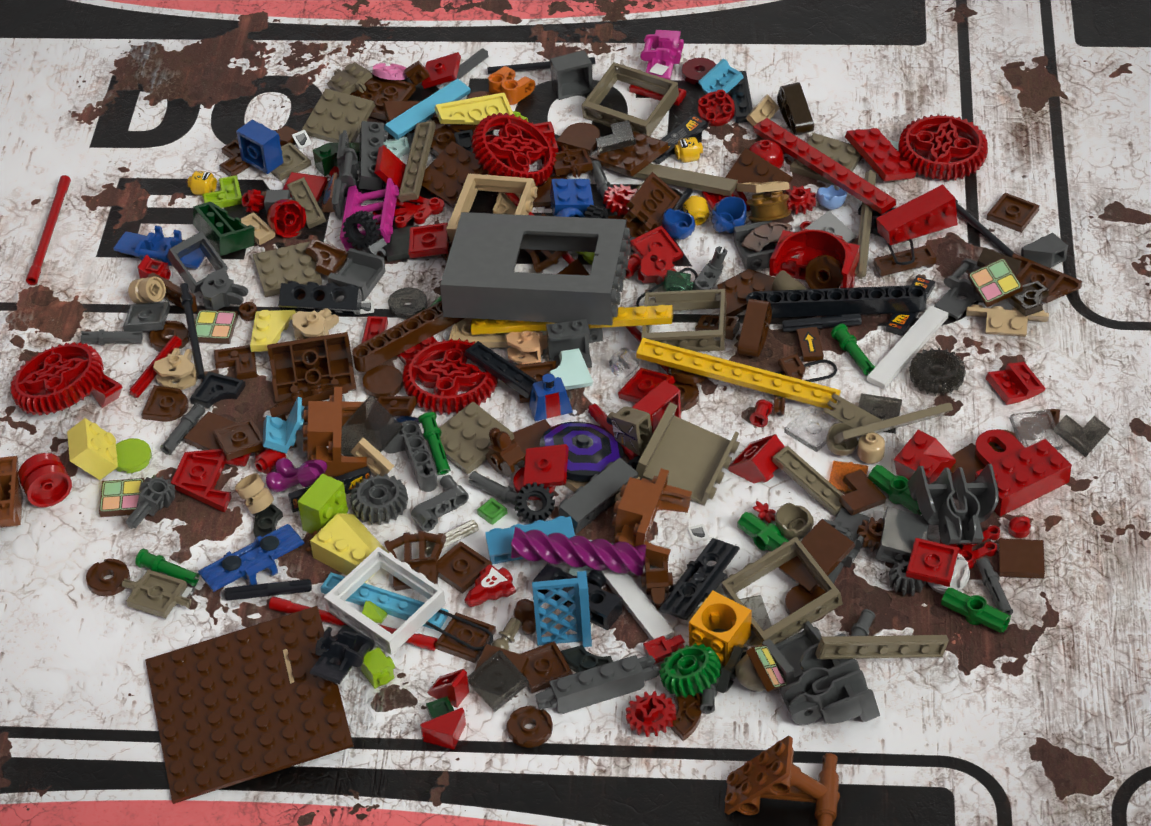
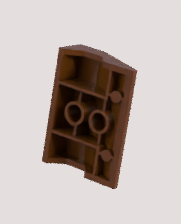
M348 332L267 345L275 403H280L292 396L291 393L294 391L303 390V392L311 390V386L320 383L323 386L327 384H346L348 391L357 390Z

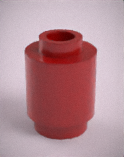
M267 448L255 457V467L259 472L268 474L276 468L278 459L286 458V453Z

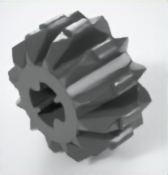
M902 559L900 563L895 562L893 568H890V587L894 588L895 593L902 592L903 596L906 593L912 596L915 592L921 593V590L926 585V581L906 577L909 562H905Z

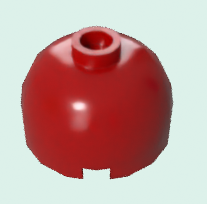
M760 140L749 148L750 151L780 169L784 166L783 150L778 143L771 140Z
M278 200L268 210V225L281 237H295L299 234L296 232L305 226V209L295 200Z

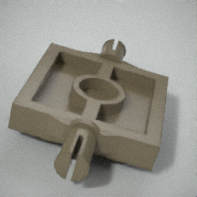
M354 62L347 65L343 71L336 69L334 76L327 85L331 90L349 95L356 90L364 93L366 91L364 84L373 76L369 70Z
M149 569L136 582L126 578L122 582L123 588L132 590V593L126 600L128 607L165 619L176 605L189 608L192 603L190 598L182 597L187 588L186 581Z

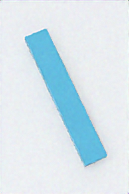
M457 78L386 123L384 130L398 140L415 129L417 123L426 122L431 119L436 113V104L459 101L468 95L471 89Z
M330 572L320 587L321 593L327 594L345 577ZM366 583L345 600L364 606L366 600L371 601L387 612L388 615L403 620L410 618L424 604V602ZM437 612L428 622L441 628L448 616ZM424 624V625H423L424 627H428V628L434 629V628L428 626L427 624Z

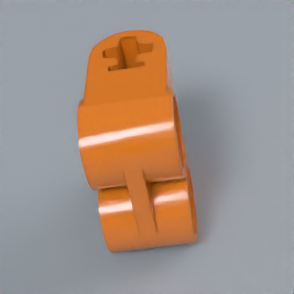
M504 66L489 75V92L494 94L504 92L509 104L514 105L533 92L535 81L526 76L518 81L514 80L515 71Z

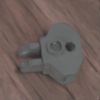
M220 269L208 274L200 287L206 310H218L224 306L229 307L230 304L241 305L244 301L243 296L245 297L249 291L243 285L234 284V281L229 279L227 272Z

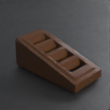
M702 315L695 327V331L718 330L719 316ZM726 316L725 339L734 340L740 328V317Z

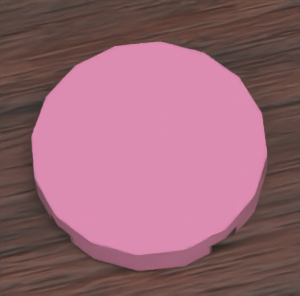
M386 63L373 65L372 74L379 78L387 80H404L408 78L404 72L406 67L393 63L390 66H385Z

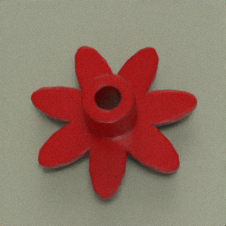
M756 501L757 506H754L753 509L759 512L758 517L761 520L766 519L768 523H771V520L775 521L774 514L776 511L769 509L767 503L763 505L761 502Z

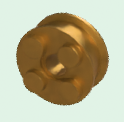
M773 191L769 195H763V193L753 194L752 199L747 201V205L751 209L749 220L771 221L789 216L791 214V210L787 207L789 195L783 194L782 191Z

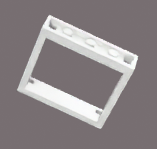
M380 547L376 548L324 596L328 612L358 633L373 639L377 646L390 655L395 653L446 604L445 592L439 587V584L432 583L424 574L417 573L406 562L399 561L391 552L387 553ZM380 568H383L429 599L393 634L345 602Z

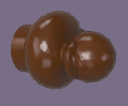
M521 599L517 602L513 615L514 618L522 623V631L526 635H531L536 631L534 602L529 599Z

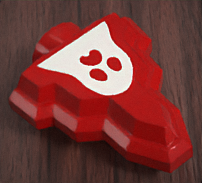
M490 564L480 571V576L475 580V587L468 592L464 600L465 603L472 607L480 605L487 600H497L502 596L509 597L516 593L517 590L512 584V575L504 567L498 570Z

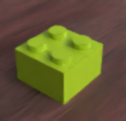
M321 474L297 501L303 531L310 534L314 531L318 532L337 513H348L344 483L325 474Z

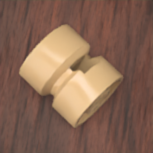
M153 276L133 280L129 285L128 293L130 299L136 304L154 303L161 301L165 297L166 287L161 278Z
M257 473L246 476L235 486V490L240 498L245 499L244 504L251 514L263 511L274 501V497L268 488H263L264 482Z

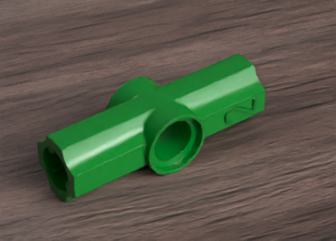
M876 465L868 475V478L888 494V499L892 503L902 504L914 514L921 515L917 501L913 500L910 495L908 479L903 476H895L882 465Z
M751 512L742 514L737 522V527L753 538L754 544L762 551L767 549L773 551L780 547L783 542L789 541L782 536L775 524H766Z
M948 587L941 601V605L964 615L968 623L972 625L983 624L999 633L1005 632L1011 620L1010 615L987 605V601L982 596H968L954 588Z

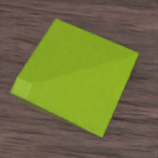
M365 601L362 614L375 623H382L388 613L371 601Z

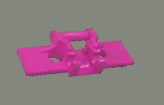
M656 30L655 34L645 36V46L640 58L643 61H648L646 73L668 80L671 79L674 64H680L684 40L680 39L681 31ZM656 63L669 67L663 75L649 72Z

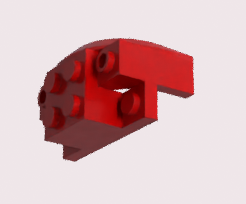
M804 229L798 232L783 230L770 258L769 275L776 277L780 271L784 270L793 278L806 280L805 268L809 261L818 255H828L838 260L843 267V281L840 288H853L855 285V269L860 256V245L847 243L843 236L822 230ZM799 254L798 259L792 258V256ZM824 270L820 271V276L827 280L829 277L828 273Z

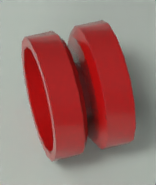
M41 453L30 457L20 466L18 471V480L28 500L37 507L56 505L68 496L72 488V480L65 470L62 461L52 453Z

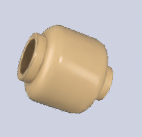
M868 433L858 439L857 455L861 461L874 464L883 459L885 441L881 435Z

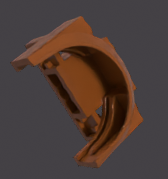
M334 387V395H330V401H308V410H304V422H308V424L303 425V437H307V439H303V452H307V461L323 460L326 462L327 470L324 474L327 476H340L366 467L367 457L341 455L342 427L366 424L367 402L342 401V387Z
M17 456L0 458V527L21 525L23 493L18 480L19 461Z
M662 468L659 475L654 476L653 480L645 478L639 480L630 477L627 485L623 484L620 492V497L622 498L620 501H616L614 513L617 514H615L612 522V527H615L614 543L627 542L633 547L646 545V558H649L650 565L662 568V557H667V562L669 561L671 549L647 542L646 533L650 531L658 510L688 513L692 491L667 485L669 470Z

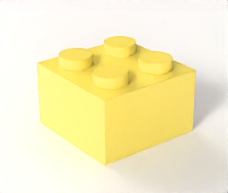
M86 418L67 431L70 462L99 480L118 467L116 439L111 433L104 431L96 423H92Z

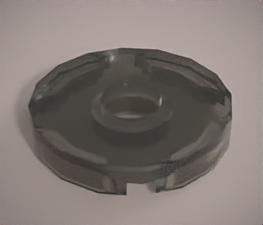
M401 288L391 294L388 300L391 314L395 317L400 316L401 319H408L428 307L426 294L417 288Z

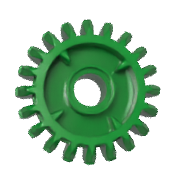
M695 643L690 647L686 645L685 648H678V651L671 652V656L664 658L665 662L660 664L661 670L659 672L661 682L670 694H675L676 697L682 695L686 698L688 695L694 697L699 692L703 694L704 689H710L711 684L717 683L716 679L720 677L722 669L719 657L711 647H706L704 644L698 646Z

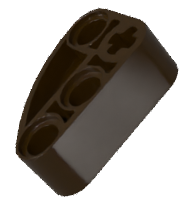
M796 82L780 86L777 94V103L789 130L794 135L814 131L813 119L801 84Z

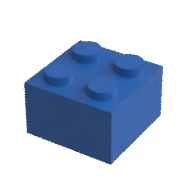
M253 119L236 130L241 159L266 174H269L284 163L280 136L276 131L267 128Z
M552 179L550 190L552 215L556 216L560 210L568 207L577 208L584 214L589 205H594L590 179Z

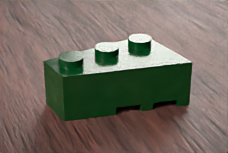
M212 202L193 206V225L199 232H203L219 256L254 246V227L252 225H244L241 223L240 218H232L228 215V211Z

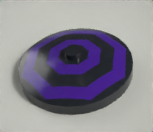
M565 422L549 428L540 439L539 447L567 444L569 451L566 479L573 481L589 482L595 474H600L604 471L610 462H615L618 458L623 459L624 451L622 445L605 428L591 423Z

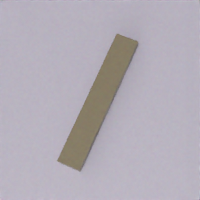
M434 121L416 124L398 196L400 202L419 198L436 128Z
M652 163L633 176L634 178L645 180L653 172L665 184L731 196L736 189V184H738V180Z
M950 402L842 431L835 435L834 440L836 444L858 439L868 433H880L942 416L954 409Z
M947 635L821 637L815 655L817 659L943 657L949 639Z

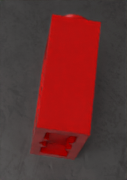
M664 380L632 407L650 414L652 434L670 402L677 405L674 416L681 418L680 389Z

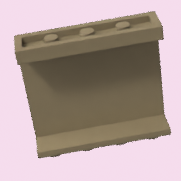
M670 402L638 462L636 471L639 477L653 480L654 476L659 475L661 468L669 470L667 485L692 491L691 500L705 506L708 498L712 500L717 491V488L714 487L715 484H720L724 477L723 468L728 469L732 457H730V454H735L740 444L737 441L739 433L735 431L732 439L728 440L674 416L677 405Z

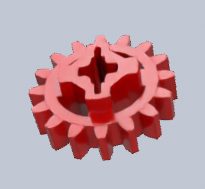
M623 184L620 187L613 185V188L608 187L603 197V204H606L605 208H611V212L616 211L619 216L626 215L630 210L626 205L637 189L632 190L629 185L623 186Z
M656 691L652 695L644 692V697L642 698L636 695V702L630 701V707L626 708L627 724L630 725L631 731L636 729L637 735L645 732L646 737H649L650 733L658 736V731L666 733V726L673 727L672 721L676 720L675 704L672 703L671 697L666 698L665 693L657 696Z

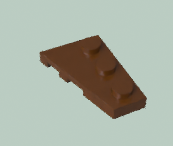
M747 148L744 149L725 177L738 180V183L785 181L790 184L793 179L790 175Z

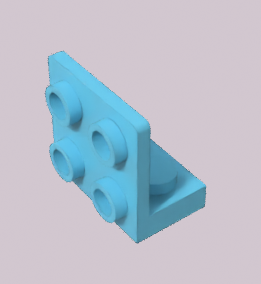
M297 397L287 421L266 415L263 428V447L287 454L289 447L294 446L297 437L296 432L297 430L301 431L304 419L301 418L304 411L302 398Z

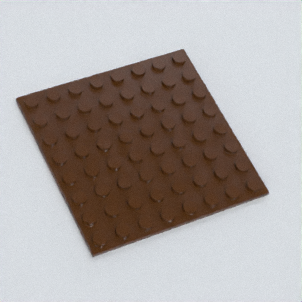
M318 606L145 659L173 804L354 747L338 684L335 685L329 680L324 681L323 678L318 676L316 678L310 674V670L321 657L316 655V643L320 637L324 636V628ZM285 649L288 650V659L291 664L292 675L294 678V682L291 684L289 681V676L283 650Z

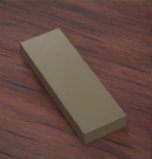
M304 177L287 184L294 200L299 202L305 209L306 225L309 229L326 222L325 216Z

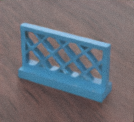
M586 571L577 572V578L532 582L537 644L545 645L553 641L556 644L582 641L583 647H592ZM564 587H574L569 592L562 590ZM548 589L550 591L544 595L537 590ZM555 594L561 596L557 601L551 598ZM568 600L573 602L569 607L563 605ZM545 602L551 605L547 609L540 606ZM556 609L563 611L558 616L552 613ZM568 615L574 617L570 622L564 619ZM546 617L552 619L547 624L542 622V620ZM558 623L563 625V627L559 630L554 628V626ZM571 629L577 632V634H566V632ZM547 631L553 634L552 636L541 637Z

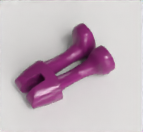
M278 459L276 462L277 472H270L266 476L267 487L272 492L277 493L286 491L298 484H301L303 487L311 486L321 474L326 472L327 464L323 460H308L299 468H294L289 459Z

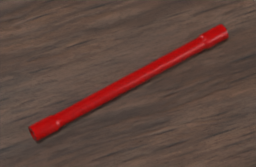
M62 175L59 179L57 191L32 266L26 278V282L29 285H36L38 282L41 267L63 200L71 182L69 176Z
M274 596L269 602V609L286 614L311 608ZM319 609L322 622L338 626L347 625L330 612ZM380 625L391 634H393L397 630L395 628ZM418 633L413 634L405 643L435 651V643L438 639Z

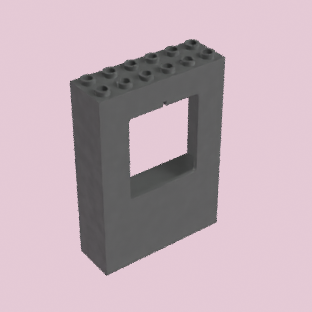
M461 212L440 283L443 317L552 323L587 319L588 324L612 326L614 317L618 316V305H620L621 293L619 292H623V280L626 277L628 256L631 253V244H628L627 241L630 239V228H627L626 220ZM520 249L595 252L591 272L587 276L514 272Z

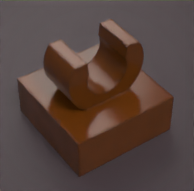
M419 60L404 70L406 76L415 86L430 76Z

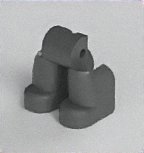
M987 464L977 479L971 483H966L963 468L958 467L952 476L950 469L944 468L936 481L928 484L924 467L918 466L908 481L910 495L913 500L917 501L923 518L931 525H938L942 543L945 545L982 543L984 537L980 523L986 521L991 516L998 503L999 493L992 464ZM953 498L958 500L960 510L956 508Z
M819 643L811 646L803 653L800 659V667L803 674L799 680L780 688V693L792 720L799 725H808L820 718H823L827 724H836L856 717H860L863 722H867L880 716L874 693L871 689H868L858 661L856 659H817L815 653Z

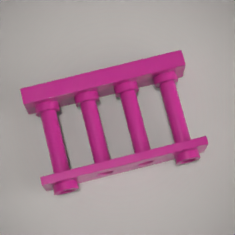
M391 178L387 179L386 189L362 194L358 191L356 185L348 187L340 239L346 251L350 248L354 249V247L352 246L353 242L348 243L347 240L349 238L344 237L346 232H343L342 228L345 227L343 223L346 218L361 210L363 212L382 210V214L375 215L372 219H377L378 222L376 223L381 222L380 228L377 229L381 231L379 235L382 234L385 242L390 243L391 234H393L392 226L397 196H399L398 186L394 185ZM385 197L383 202L361 206L364 201ZM365 230L360 231L361 234L366 236Z

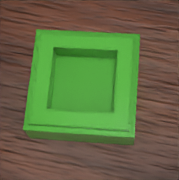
M493 498L477 509V515L491 525L508 513L507 508Z

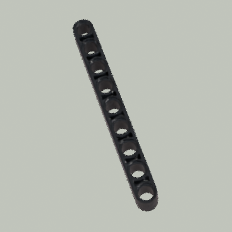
M921 285L755 291L749 293L746 297L747 304L749 299L770 302L772 318L833 316L858 313L921 312L926 309V289Z

